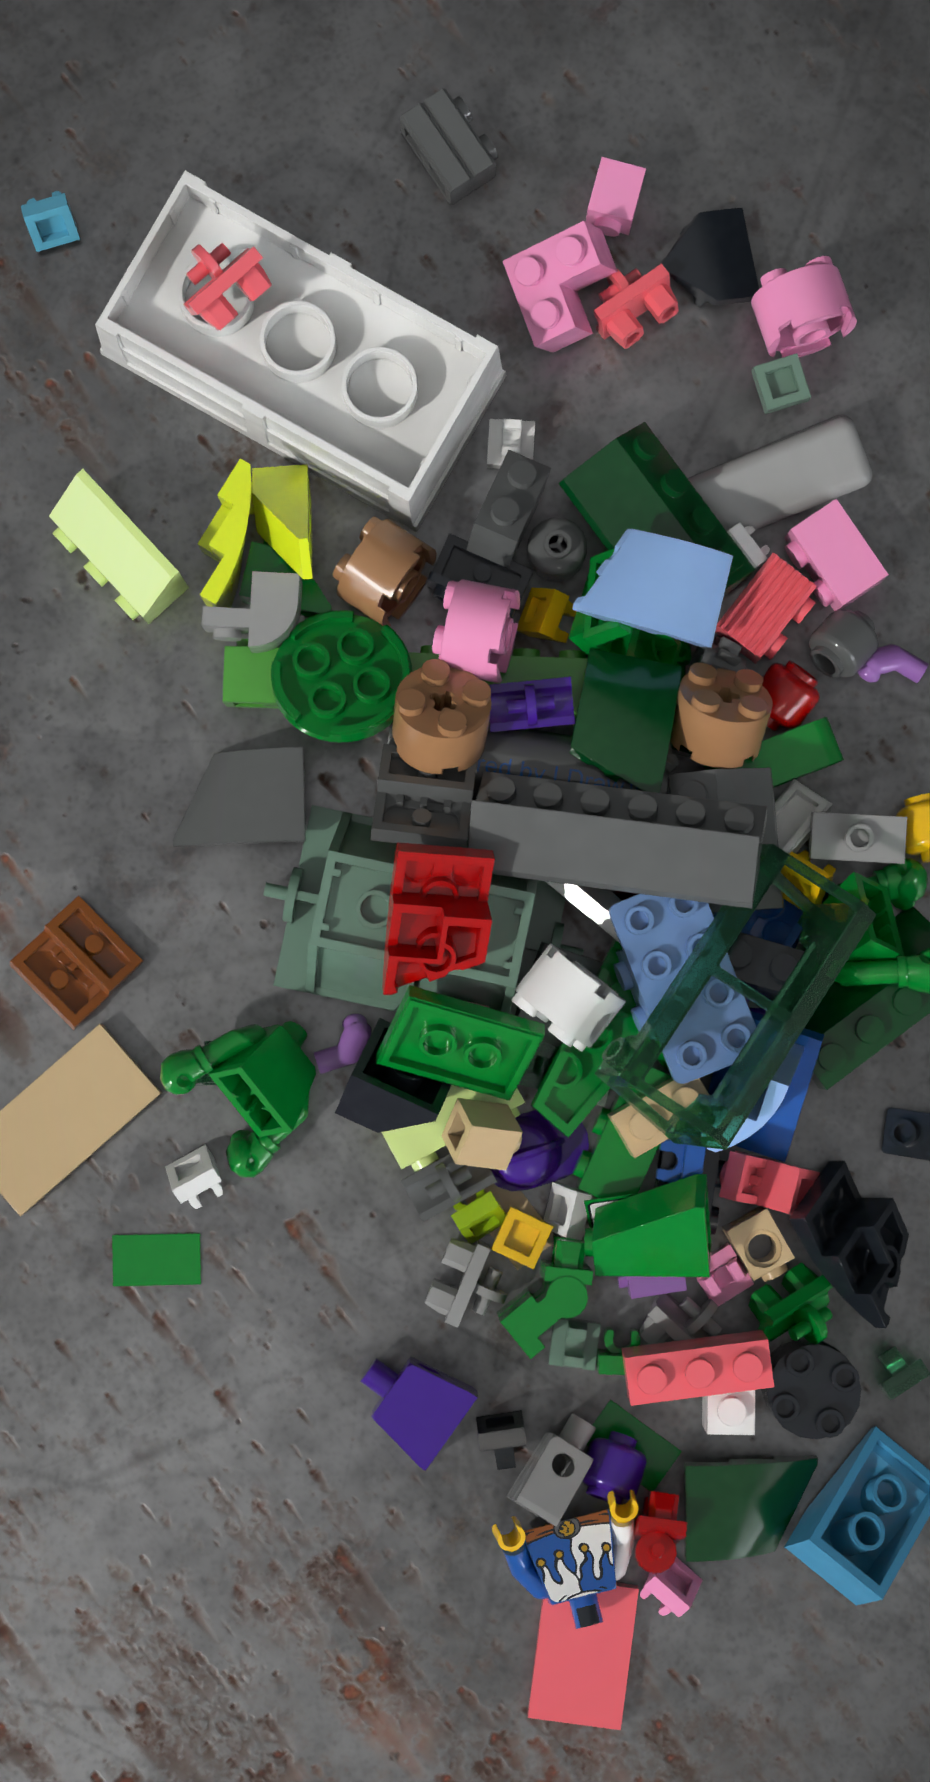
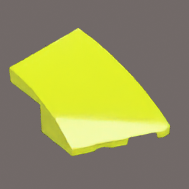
M241 458L217 496L222 505L198 542L202 553L219 562L200 593L201 598L208 607L231 608L238 589L250 512L252 485L251 466Z

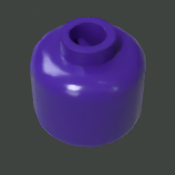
M611 1431L608 1439L594 1438L591 1440L586 1454L593 1458V1462L582 1480L584 1485L587 1486L586 1494L608 1502V1493L614 1491L616 1504L618 1505L622 1504L623 1499H630V1490L635 1492V1496L637 1495L647 1466V1459L641 1451L635 1449L636 1439Z

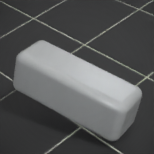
M841 414L693 475L688 480L726 531L739 522L743 527L753 526L757 530L863 488L870 483L873 473L853 420L849 416Z

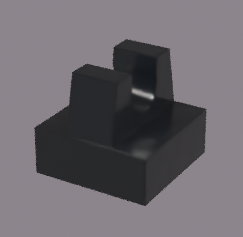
M522 1410L476 1417L480 1452L495 1451L497 1470L516 1468L513 1447L527 1445Z

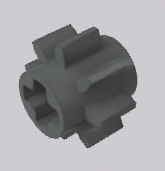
M716 636L711 648L699 646L696 648L690 660L689 670L690 666L695 663H706L713 666L716 670L722 668L737 672L738 670L746 669L747 662L737 656L742 648L740 644L724 636L721 639Z

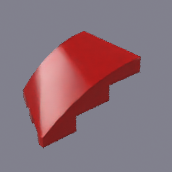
M397 842L387 918L382 983L383 995L396 994L399 987L427 978L430 982L445 977L453 970H465L485 963L492 925L488 896L495 861L493 850Z

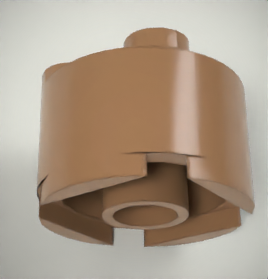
M374 516L363 527L359 537L361 542L352 556L348 553L345 554L337 563L332 575L339 581L337 588L339 598L382 626L386 624L391 626L388 617L392 615L396 619H400L418 597L427 581V577L421 574L426 562L434 566L437 553L434 548L390 519L380 520Z
M440 659L427 660L423 663L422 668L407 675L397 688L392 736L397 745L396 751L401 759L411 767L430 774H443V769L458 767L459 772L474 765L482 756L486 745L491 712V688L488 683L480 680L470 672L451 668L445 661Z
M706 663L691 665L689 673L683 677L680 683L670 738L671 744L678 751L680 745H683L692 751L690 759L709 767L722 769L738 768L743 766L744 760L751 756L753 761L759 754L773 706L769 692L762 686L763 677L749 669H741L736 672L722 668L716 670L713 666Z

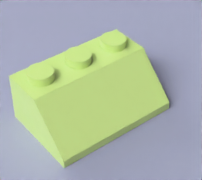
M84 469L79 471L49 515L58 526L52 534L70 553L78 548L89 559V562L83 567L101 587L108 581L115 587L120 595L114 601L132 620L141 615L150 624L181 596L189 586L179 571Z

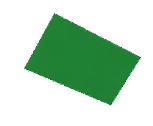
M200 1233L112 1235L113 1286L201 1285Z
M611 1399L592 1424L596 1430L587 1443V1446H589V1443L594 1438L608 1439L611 1431L636 1439L635 1449L641 1451L647 1459V1466L640 1485L650 1492L656 1489L682 1452Z

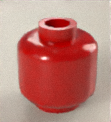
M791 660L786 665L781 663L772 664L762 676V686L769 692L773 701L767 726L774 731L780 725L788 729L799 727L820 700V694L815 688L819 681Z

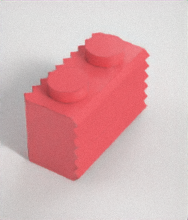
M772 553L717 623L715 633L721 638L724 636L742 646L740 652L755 664L763 655L771 660L788 639L781 633L791 619L800 624L816 603L809 596L817 586L791 565L787 564L777 554Z

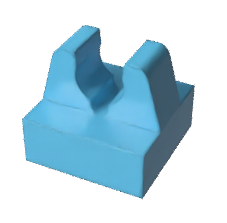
M55 191L52 192V197L38 201L32 198L27 201V204L21 206L23 218L36 252L80 240L78 227L65 193Z

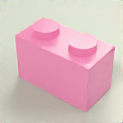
M837 498L791 528L785 536V540L788 543L785 546V550L790 560L798 569L805 567L813 579V583L817 586L813 591L816 598L824 607L831 605L834 611L843 609L880 584L889 575Z

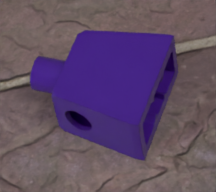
M412 1357L408 1359L398 1374L376 1358L360 1380L361 1383L381 1396L372 1410L371 1417L424 1471L427 1470L478 1398V1392L472 1386Z

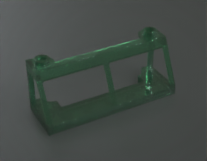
M773 843L762 844L760 869L752 909L728 905L721 907L637 1036L631 1035L624 1039L619 1037L613 1040L605 1049L602 1056L603 1062L595 1072V1075L673 1143L727 1150L877 914L863 901ZM786 865L843 903H812L780 871ZM772 883L804 911L797 923L803 928L798 941L806 948V951L773 1001L720 967L722 959ZM711 976H714L766 1010V1013L713 1095L699 1094L687 1108H684L646 1083L645 1077ZM630 1088L638 1090L673 1113L668 1121L665 1120Z

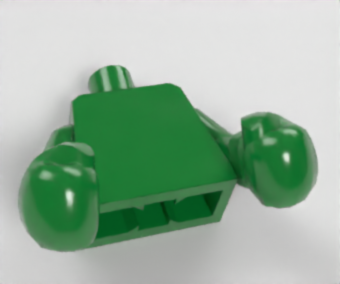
M906 858L905 864L891 863L882 869L873 871L872 876L869 877L853 872L843 883L835 885L827 899L808 918L806 923L811 948L809 953L813 954L807 978L811 981H817L822 976H826L844 986L898 983V988L908 987L917 992L930 994V948L922 950L918 955L904 956L892 908L893 904L898 909L908 910L915 906L916 901L925 895L928 876L923 865L912 858Z
M288 1021L282 1026L277 1024L263 1028L257 1024L237 1028L226 1032L204 1046L199 1044L193 1049L171 1053L161 1063L160 1080L166 1091L175 1095L186 1094L196 1086L199 1078L208 1074L253 1129V1131H236L232 1135L226 1149L228 1165L240 1177L254 1178L263 1172L274 1154L281 1149L280 1143L308 1117L309 1093L316 1076L315 1066L301 1050L307 1038V1032L301 1025L295 1022Z

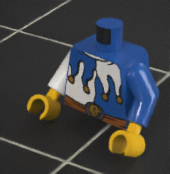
M633 1490L629 1491L630 1500L623 1505L616 1504L614 1491L608 1493L607 1499L611 1517L609 1509L560 1521L557 1527L549 1524L524 1531L517 1517L512 1516L514 1529L505 1535L500 1533L496 1524L492 1526V1532L499 1546L503 1549L512 1576L536 1599H547L550 1605L569 1601L576 1629L603 1622L597 1593L616 1589V1581L626 1574L634 1547V1518L638 1514L639 1509Z

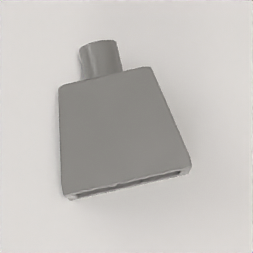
M571 1414L559 1436L546 1432L506 1497L545 1522L557 1527L593 1462V1458L585 1454L583 1450L596 1428L577 1415ZM562 1454L565 1457L566 1465L562 1472L556 1474L552 1468V1461L556 1455Z

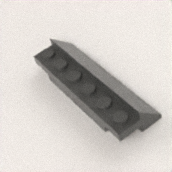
M483 771L477 799L471 802L468 848L493 850L495 861L492 874L752 909L760 869V853L767 821V806Z

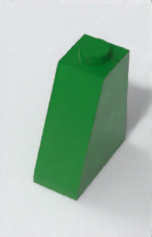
M695 1174L595 1208L593 1228H585L584 1236L585 1256H593L595 1276L710 1277L712 1240L707 1174Z

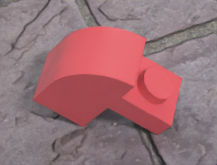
M730 1151L728 1160L724 1163L720 1172L721 1189L719 1197L736 1202L754 1204L792 1215L820 1175V1172L745 1152Z

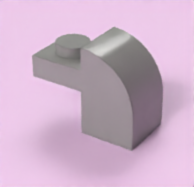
M252 571L250 609L203 606L202 626L206 632H213V639L220 641H241V634H249L248 647L252 653H262L275 649L289 637L290 632L299 622L302 601V579L296 573Z

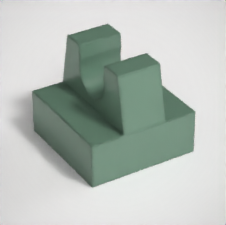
M797 353L752 368V376L765 414L810 400L811 394Z
M574 1318L559 1319L552 1327L548 1365L595 1371L601 1327L600 1322Z

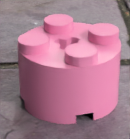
M829 256L817 257L809 261L804 267L789 272L785 268H779L766 273L760 279L762 287L751 299L753 311L768 354L771 357L775 356L776 351H780L782 358L796 353L798 357L818 352L831 345L830 336L841 330L844 338L857 324V319L839 269L833 265Z
M463 579L459 582L449 581L443 603L444 609H448L445 626L438 625L436 628L432 652L439 654L438 659L445 661L451 668L470 672L480 680L501 683L500 672H507L517 634L518 623H513V618H510L511 608L520 610L519 591Z

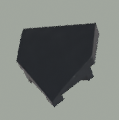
M743 208L700 212L682 229L680 237L668 255L661 261L670 273V277L693 295L694 303L698 307L707 301L712 305L751 302L752 297L759 290Z

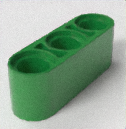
M827 717L763 740L757 758L752 761L751 756L744 760L743 766L732 769L772 768L773 788L839 763L844 758ZM703 765L705 770L722 769Z

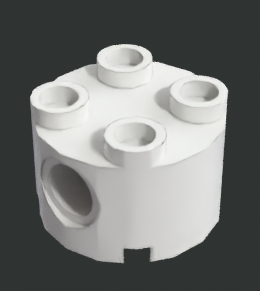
M549 944L516 987L517 993L512 998V1002L532 1017L537 1016L545 1023L549 1020L553 1022L548 1031L569 1047L573 1045L583 1052L586 1047H592L626 1001L577 961L571 962L565 957L567 955L565 952L553 944Z

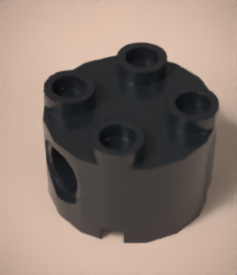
M802 1337L797 1341L792 1340L783 1346L780 1345L770 1354L774 1387L761 1389L766 1406L784 1429L798 1437L822 1439L838 1436L851 1423L860 1406L861 1385L858 1371L843 1353L825 1341L814 1344Z

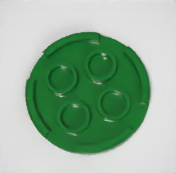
M328 611L311 616L297 624L290 632L289 637L279 647L271 665L273 695L284 717L301 732L328 742L359 741L376 735L393 723L397 688L401 681L412 672V665L404 642L387 624L382 626L372 619L354 615V611Z

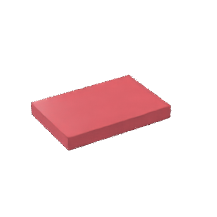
M616 1582V1589L597 1593L603 1622L578 1629L575 1627L569 1601L550 1605L547 1599L542 1600L527 1712L528 1718L621 1730L639 1593L638 1585Z

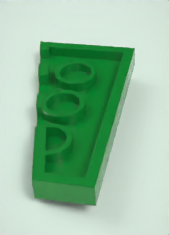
M616 939L613 940L596 976L618 993V996L623 998L626 1003L592 1047H586L581 1052L573 1045L569 1047L565 1043H561L531 1103V1106L566 1137L573 1133L651 1041L648 1034L641 1035L634 1023L631 1009L637 1006L631 990L624 991L617 979L614 964L619 963L616 952L622 950V947Z

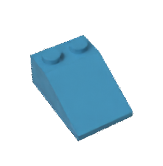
M876 1426L872 1427L806 1509L784 1547L856 1606L883 1600L930 1516V1470Z

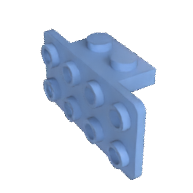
M637 894L617 902L609 908V917L622 947V950L616 952L619 963L614 964L617 979L624 991L631 990L637 1006L631 1009V1014L641 1035L648 1034L650 1040L658 1041L670 1074L675 1082L680 1084L688 1083L753 1057L762 1051L763 1043L708 903Z

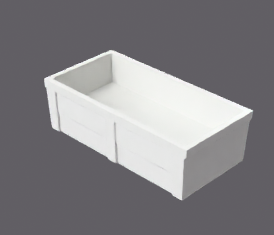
M186 170L95 324L101 343L100 352L103 356L297 465L307 464L309 472L415 532L418 531L507 376L506 371L502 369L499 348L494 343L478 334L474 337L356 271L351 263L332 252L330 255L324 253L210 189L205 181ZM223 243L231 252V255L219 264L221 269H223L246 248L250 249L254 246L263 257L258 263L264 269L272 286L251 302L236 283L229 287L223 293V296L237 311L238 315L221 330H216L200 314L191 315L183 303L212 279L207 275L198 284L194 285L187 277L186 273L198 264L191 250L199 244L210 253Z

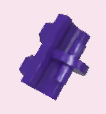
M571 677L489 684L491 688L490 732L575 724Z

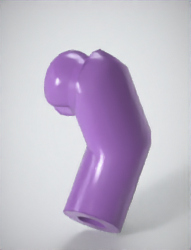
M891 644L877 648L876 652L869 658L858 674L865 681L872 683L877 682L881 674L896 671L917 684L929 664L900 646Z
M348 1015L342 1022L344 1031L338 1044L314 1052L320 1074L358 1062L371 1036V1027L367 1024V1020L363 1015Z

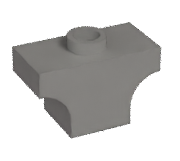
M811 812L808 859L905 864L907 817Z

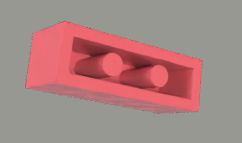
M762 1330L621 1348L627 1394L631 1406L774 1387L769 1342Z

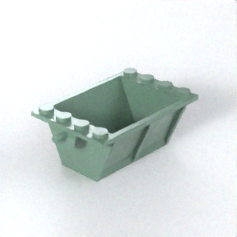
M315 805L311 807L306 830V841L303 844L299 867L293 868L288 887L266 882L263 896L285 900L283 921L287 922L273 986L396 1012L409 985L463 1001L486 1005L491 1009L515 1015L518 1007L512 1002V998L517 993L515 989L532 968L541 941L579 955H583L584 952L582 948L561 944L564 931V923H561L566 900L564 896L545 881L492 874L488 896L492 925L485 963L465 970H453L445 977L430 982L427 978L399 987L396 994L383 995L382 983L387 918L397 843L371 840L372 817Z

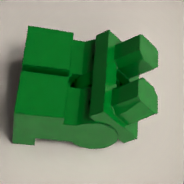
M553 1235L551 1260L541 1259L540 1275L543 1278L541 1288L534 1294L528 1288H525L496 1312L500 1323L530 1359L545 1348L540 1335L559 1319L574 1318L581 1314L587 1305L588 1294L586 1285H592L593 1270L587 1264H584L585 1248L582 1240Z

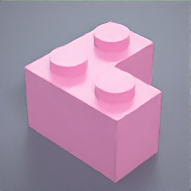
M582 221L503 260L534 347L554 353L593 334L577 291L618 272L602 229Z

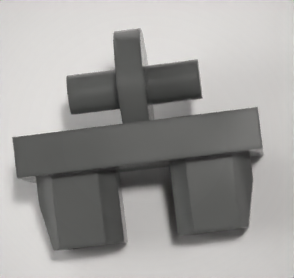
M450 1153L401 1180L423 1222L497 1182L490 1168L455 1164Z

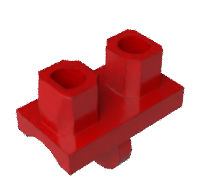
M651 1491L649 1497L644 1498L642 1516L640 1515L634 1521V1539L638 1540L635 1547V1558L639 1566L649 1573L657 1574L668 1570L676 1559V1544L686 1537L687 1522L677 1521L679 1495Z

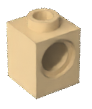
M758 1206L721 1227L745 1270L754 1281L762 1277L764 1282L775 1279L789 1269L786 1263L795 1258L771 1214L765 1207ZM759 1234L768 1235L772 1242L769 1254L760 1259L752 1258L748 1251L751 1239Z

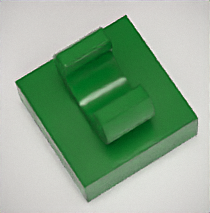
M607 1327L603 1335L607 1349L597 1350V1371L599 1374L625 1375L621 1348L640 1346V1335L636 1328H631L629 1343L626 1346L620 1347L613 1342V1328Z

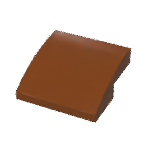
M78 895L45 925L44 931L10 961L9 965L75 1030L143 963V960Z

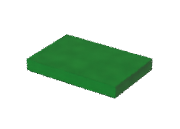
M409 985L377 1051L376 1064L510 1101L545 1036V1024Z

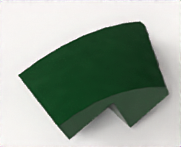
M590 648L569 754L587 765L596 766L605 776L615 782L622 778L642 791L660 793L673 727L682 666Z
M773 1456V1459H729V1462H684V1522H687L686 1537L684 1538V1558L686 1562L732 1560L775 1552L818 1465V1457Z

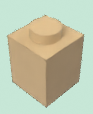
M457 1098L442 1133V1138L455 1164L506 1170L513 1154L518 1151L521 1145L523 1132L507 1104Z

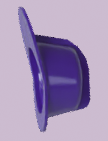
M536 1110L516 1117L515 1119L523 1132L521 1145L518 1151L513 1154L506 1170L491 1169L497 1180L494 1184L509 1191H523L552 1183L571 1175L582 1150L588 1151L589 1149L588 1132L583 1123L581 1122L573 1133L566 1137Z

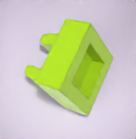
M483 1189L476 1193L475 1201L470 1204L463 1205L462 1202L455 1204L453 1208L456 1212L451 1215L465 1239L470 1243H474L500 1227L506 1213L491 1191L487 1193Z

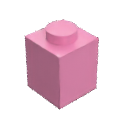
M601 157L587 209L586 222L602 229L603 234L606 236L616 237L620 233L629 235L646 168Z

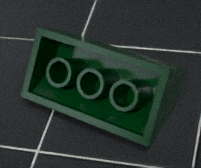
M646 422L615 438L559 483L608 550L615 548V545L627 529H636L688 541L733 556L724 596L755 571V568Z
M914 906L898 913L895 916L904 956L918 955L922 950L930 948V922ZM822 976L817 981L809 980L805 983L801 999L794 1010L775 1005L766 1012V1016L825 1035L811 1079L819 1089L828 1090L930 1013V994L917 992L908 987L898 988V983L844 986L826 976Z

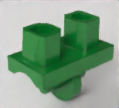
M801 1262L784 1275L781 1284L790 1293L786 1298L782 1299L770 1284L762 1286L751 1295L748 1306L760 1322L758 1330L764 1332L769 1343L787 1331L794 1341L804 1337L810 1343L819 1344L827 1338L826 1322L832 1319L833 1316L830 1309L826 1306L830 1302L828 1290L833 1288V1286L823 1274L818 1277L804 1263Z

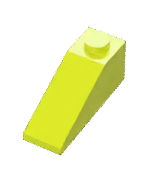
M308 465L252 468L249 515L255 514L257 533L302 579H313L312 501Z

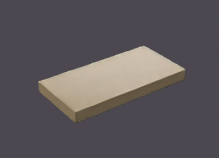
M102 1023L96 1026L0 1110V1194L19 1216L24 1215L162 1094V1091Z

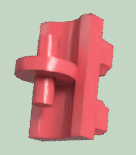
M221 243L212 252L208 253L198 244L191 250L198 264L187 272L186 275L194 285L198 284L207 275L212 279L183 305L191 315L200 314L216 330L223 329L238 315L237 311L223 296V293L229 287L236 283L251 302L272 286L264 269L258 263L263 257L253 246L250 249L246 248L225 268L221 269L219 264L231 255L229 249Z
M662 263L644 276L635 268L625 276L617 269L618 272L606 277L610 286L598 294L603 304L594 309V315L598 321L596 330L604 340L611 336L624 349H627L644 335L643 326L636 319L638 316L648 310L660 324L677 315L679 312L678 301L670 286V273Z

